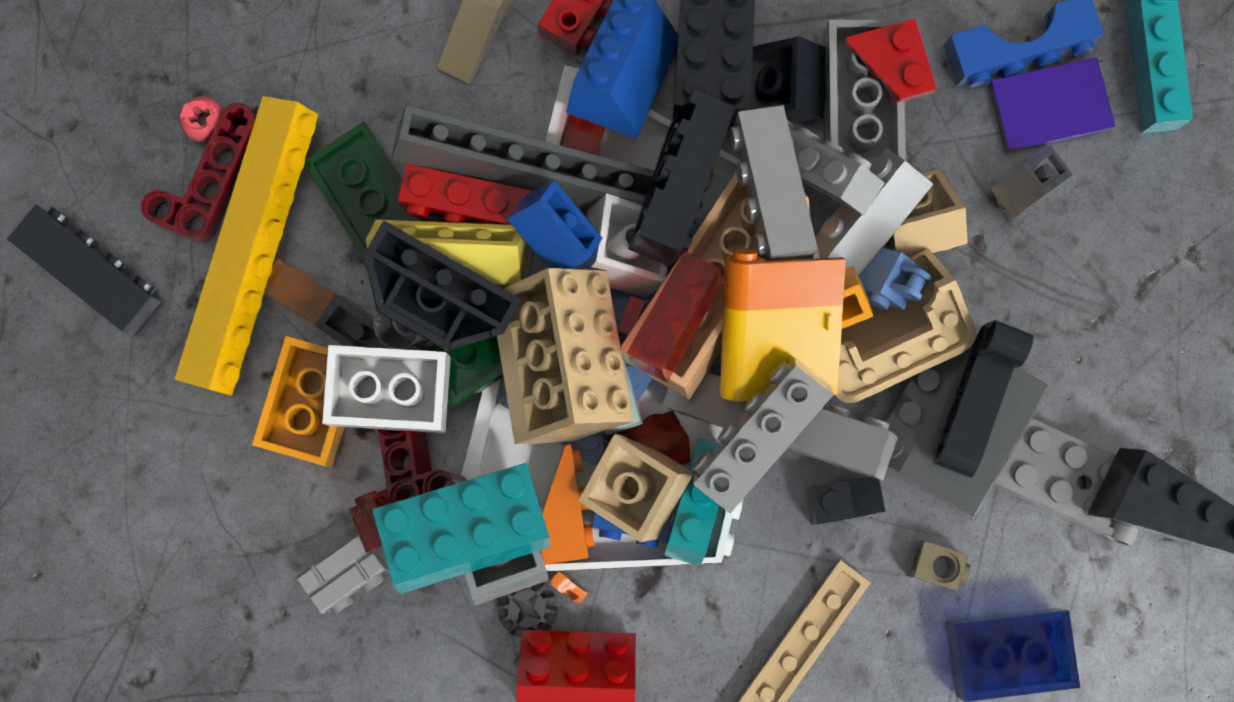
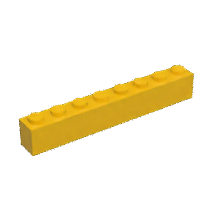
M262 96L174 380L225 395H233L319 115L299 102Z

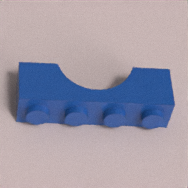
M1066 0L1056 3L1045 17L1042 35L1033 41L1026 43L1009 42L995 35L987 25H983L951 35L944 44V49L957 86L969 83L970 87H975L990 81V76L1003 72L1004 76L1008 77L1026 69L1025 65L1038 62L1039 66H1045L1054 63L1060 59L1059 55L1072 52L1073 56L1085 54L1095 48L1094 44L1104 35L1093 0Z

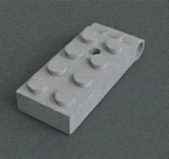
M1032 418L993 486L1125 546L1132 547L1139 531L1137 528L1087 515L1116 455ZM1080 476L1086 480V486L1083 490L1077 485V480Z

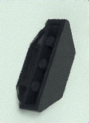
M384 220L363 255L377 312L446 351L504 334L522 300Z

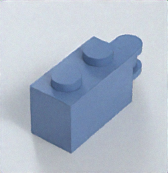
M881 248L859 278L870 304L882 310H887L889 306L905 310L909 300L920 301L922 298L920 291L924 283L930 282L932 276L902 252Z

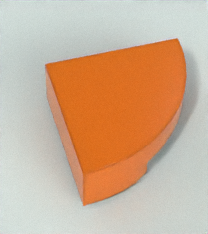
M560 570L550 581L554 588L562 594L564 593L576 604H581L588 595L585 590Z

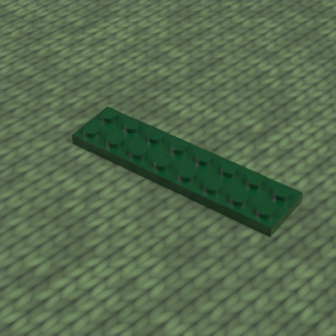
M365 121L305 160V166L363 260V255L367 250L366 238L375 220L429 222L427 218L408 215L405 213L406 210L401 208L398 198L403 179ZM497 336L447 351L435 344L426 350L447 352L451 357L448 397L456 407H459L504 377Z

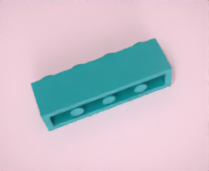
M1125 0L1142 133L1178 130L1193 120L1178 0Z

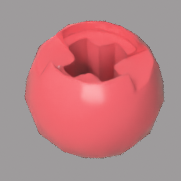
M199 96L189 99L182 106L179 115L181 130L188 138L194 141L209 142L224 108L211 97ZM201 113H205L208 116L206 118L208 124L204 126L198 123L200 121L198 115Z

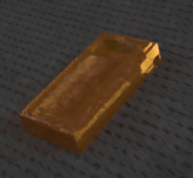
M277 259L272 267V272L264 294L313 324L317 323L333 298L337 295L280 259Z

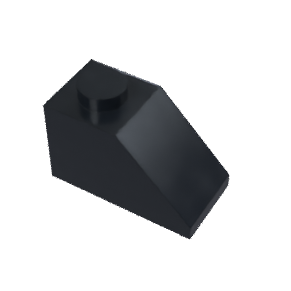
M872 477L805 488L811 525L886 512L880 480Z

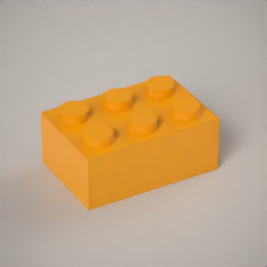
M285 336L252 446L333 468L345 427L322 424L328 357L327 347Z

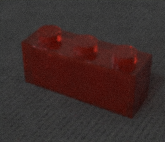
M684 251L627 351V355L634 367L666 383L668 382L723 285L719 267Z

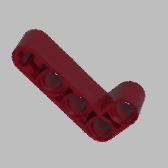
M232 103L225 107L184 198L162 190H153L144 196L141 202V212L146 219L161 229L196 243H204L214 237L229 205L256 119V115L248 106L243 103ZM245 119L248 121L246 126H235L237 121L243 122ZM229 136H231L234 140L238 138L240 140L239 144L230 139ZM232 149L234 151L232 160L227 164H219L220 154L225 150ZM210 183H218L219 189L216 195L211 198H205L204 190L206 186ZM162 202H169L168 213L163 217L157 218L155 212L158 205ZM196 216H203L204 222L201 229L190 232V221Z
M378 429L390 504L410 498L414 490L416 496L444 488L448 481L450 486L467 481L464 476L445 470L432 471L426 432L402 430L399 432L398 430ZM409 454L410 462L404 468V459Z

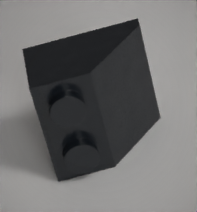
M799 36L753 46L750 110L784 105L786 118L792 124L823 119L826 47Z

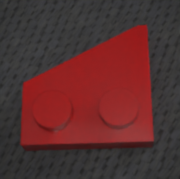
M916 19L846 37L844 41L845 47L850 52L853 50L867 65L866 69L875 79L885 84L886 90L898 103L932 94L937 90Z

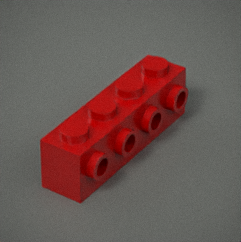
M552 0L538 22L539 35L572 55L577 56L581 48L587 50L597 33L594 27L600 17L605 18L613 0Z
M406 163L398 202L401 208L406 210V214L418 218H428V215L442 217L443 222L512 225L507 218L520 200L533 191Z

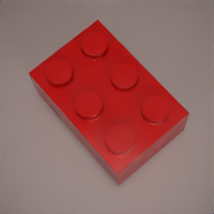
M521 630L517 702H635L636 633Z

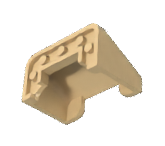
M929 248L910 257L912 261L932 276L930 282L924 283L920 291L922 294L920 301L909 300L905 310L891 306L887 310H882L870 305L873 317L841 329L838 393L836 397L844 403H854L965 352L975 342L976 329L957 281Z

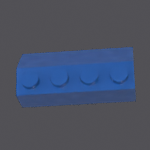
M613 0L573 81L566 113L629 137L638 138L677 50L678 33L656 0Z

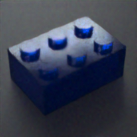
M1051 608L945 621L955 694L957 698L965 702L1080 688L1069 610Z

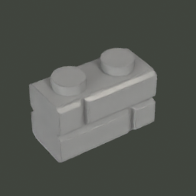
M358 532L296 577L320 613L325 614L332 610L337 615L354 602L350 596L363 588L367 593L385 580L382 573L389 568L366 534Z

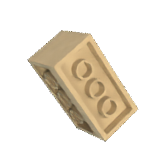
M547 268L504 288V290L522 299L504 334L497 336L515 445L575 442L634 422L607 271Z

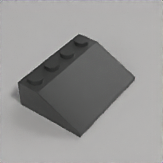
M971 346L965 352L912 376L886 423L890 424L888 430L898 436L886 472L975 518L1048 391L1049 385L1019 367L1014 368L982 460L974 476L969 478L935 465L933 463L934 453L969 358Z

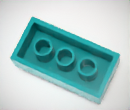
M527 463L372 509L392 583L399 594L551 547L550 537Z

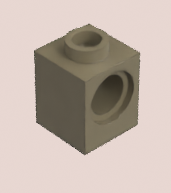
M917 541L907 576L942 588L958 591L959 586H964L969 576L970 564L966 563L968 554L927 541ZM943 556L949 563V570L945 576L939 578L933 571V563L938 557Z

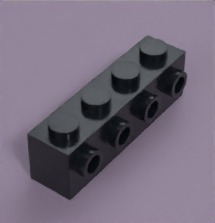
M36 204L7 240L120 331L133 336L161 303L152 294L156 288L139 275L133 279L126 274L124 270L127 265L111 252L106 256L95 249L99 242L82 229L75 233L67 226L71 220L52 206L49 210H46Z

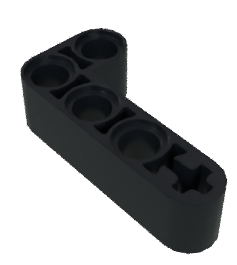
M997 320L988 322L980 328L934 453L933 463L935 465L969 478L974 476L982 460L1013 369L1021 367L1026 361L1032 348L1033 334Z

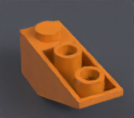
M565 442L542 509V515L551 543L550 548L541 550L545 565L589 558L588 547L595 546L592 525H584L582 510L589 508L578 502L585 487L578 488L576 473L583 472L580 449L572 450L571 442Z

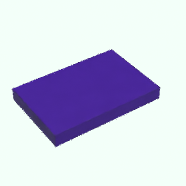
M1098 57L995 79L989 83L1006 153L1108 131L1115 127Z

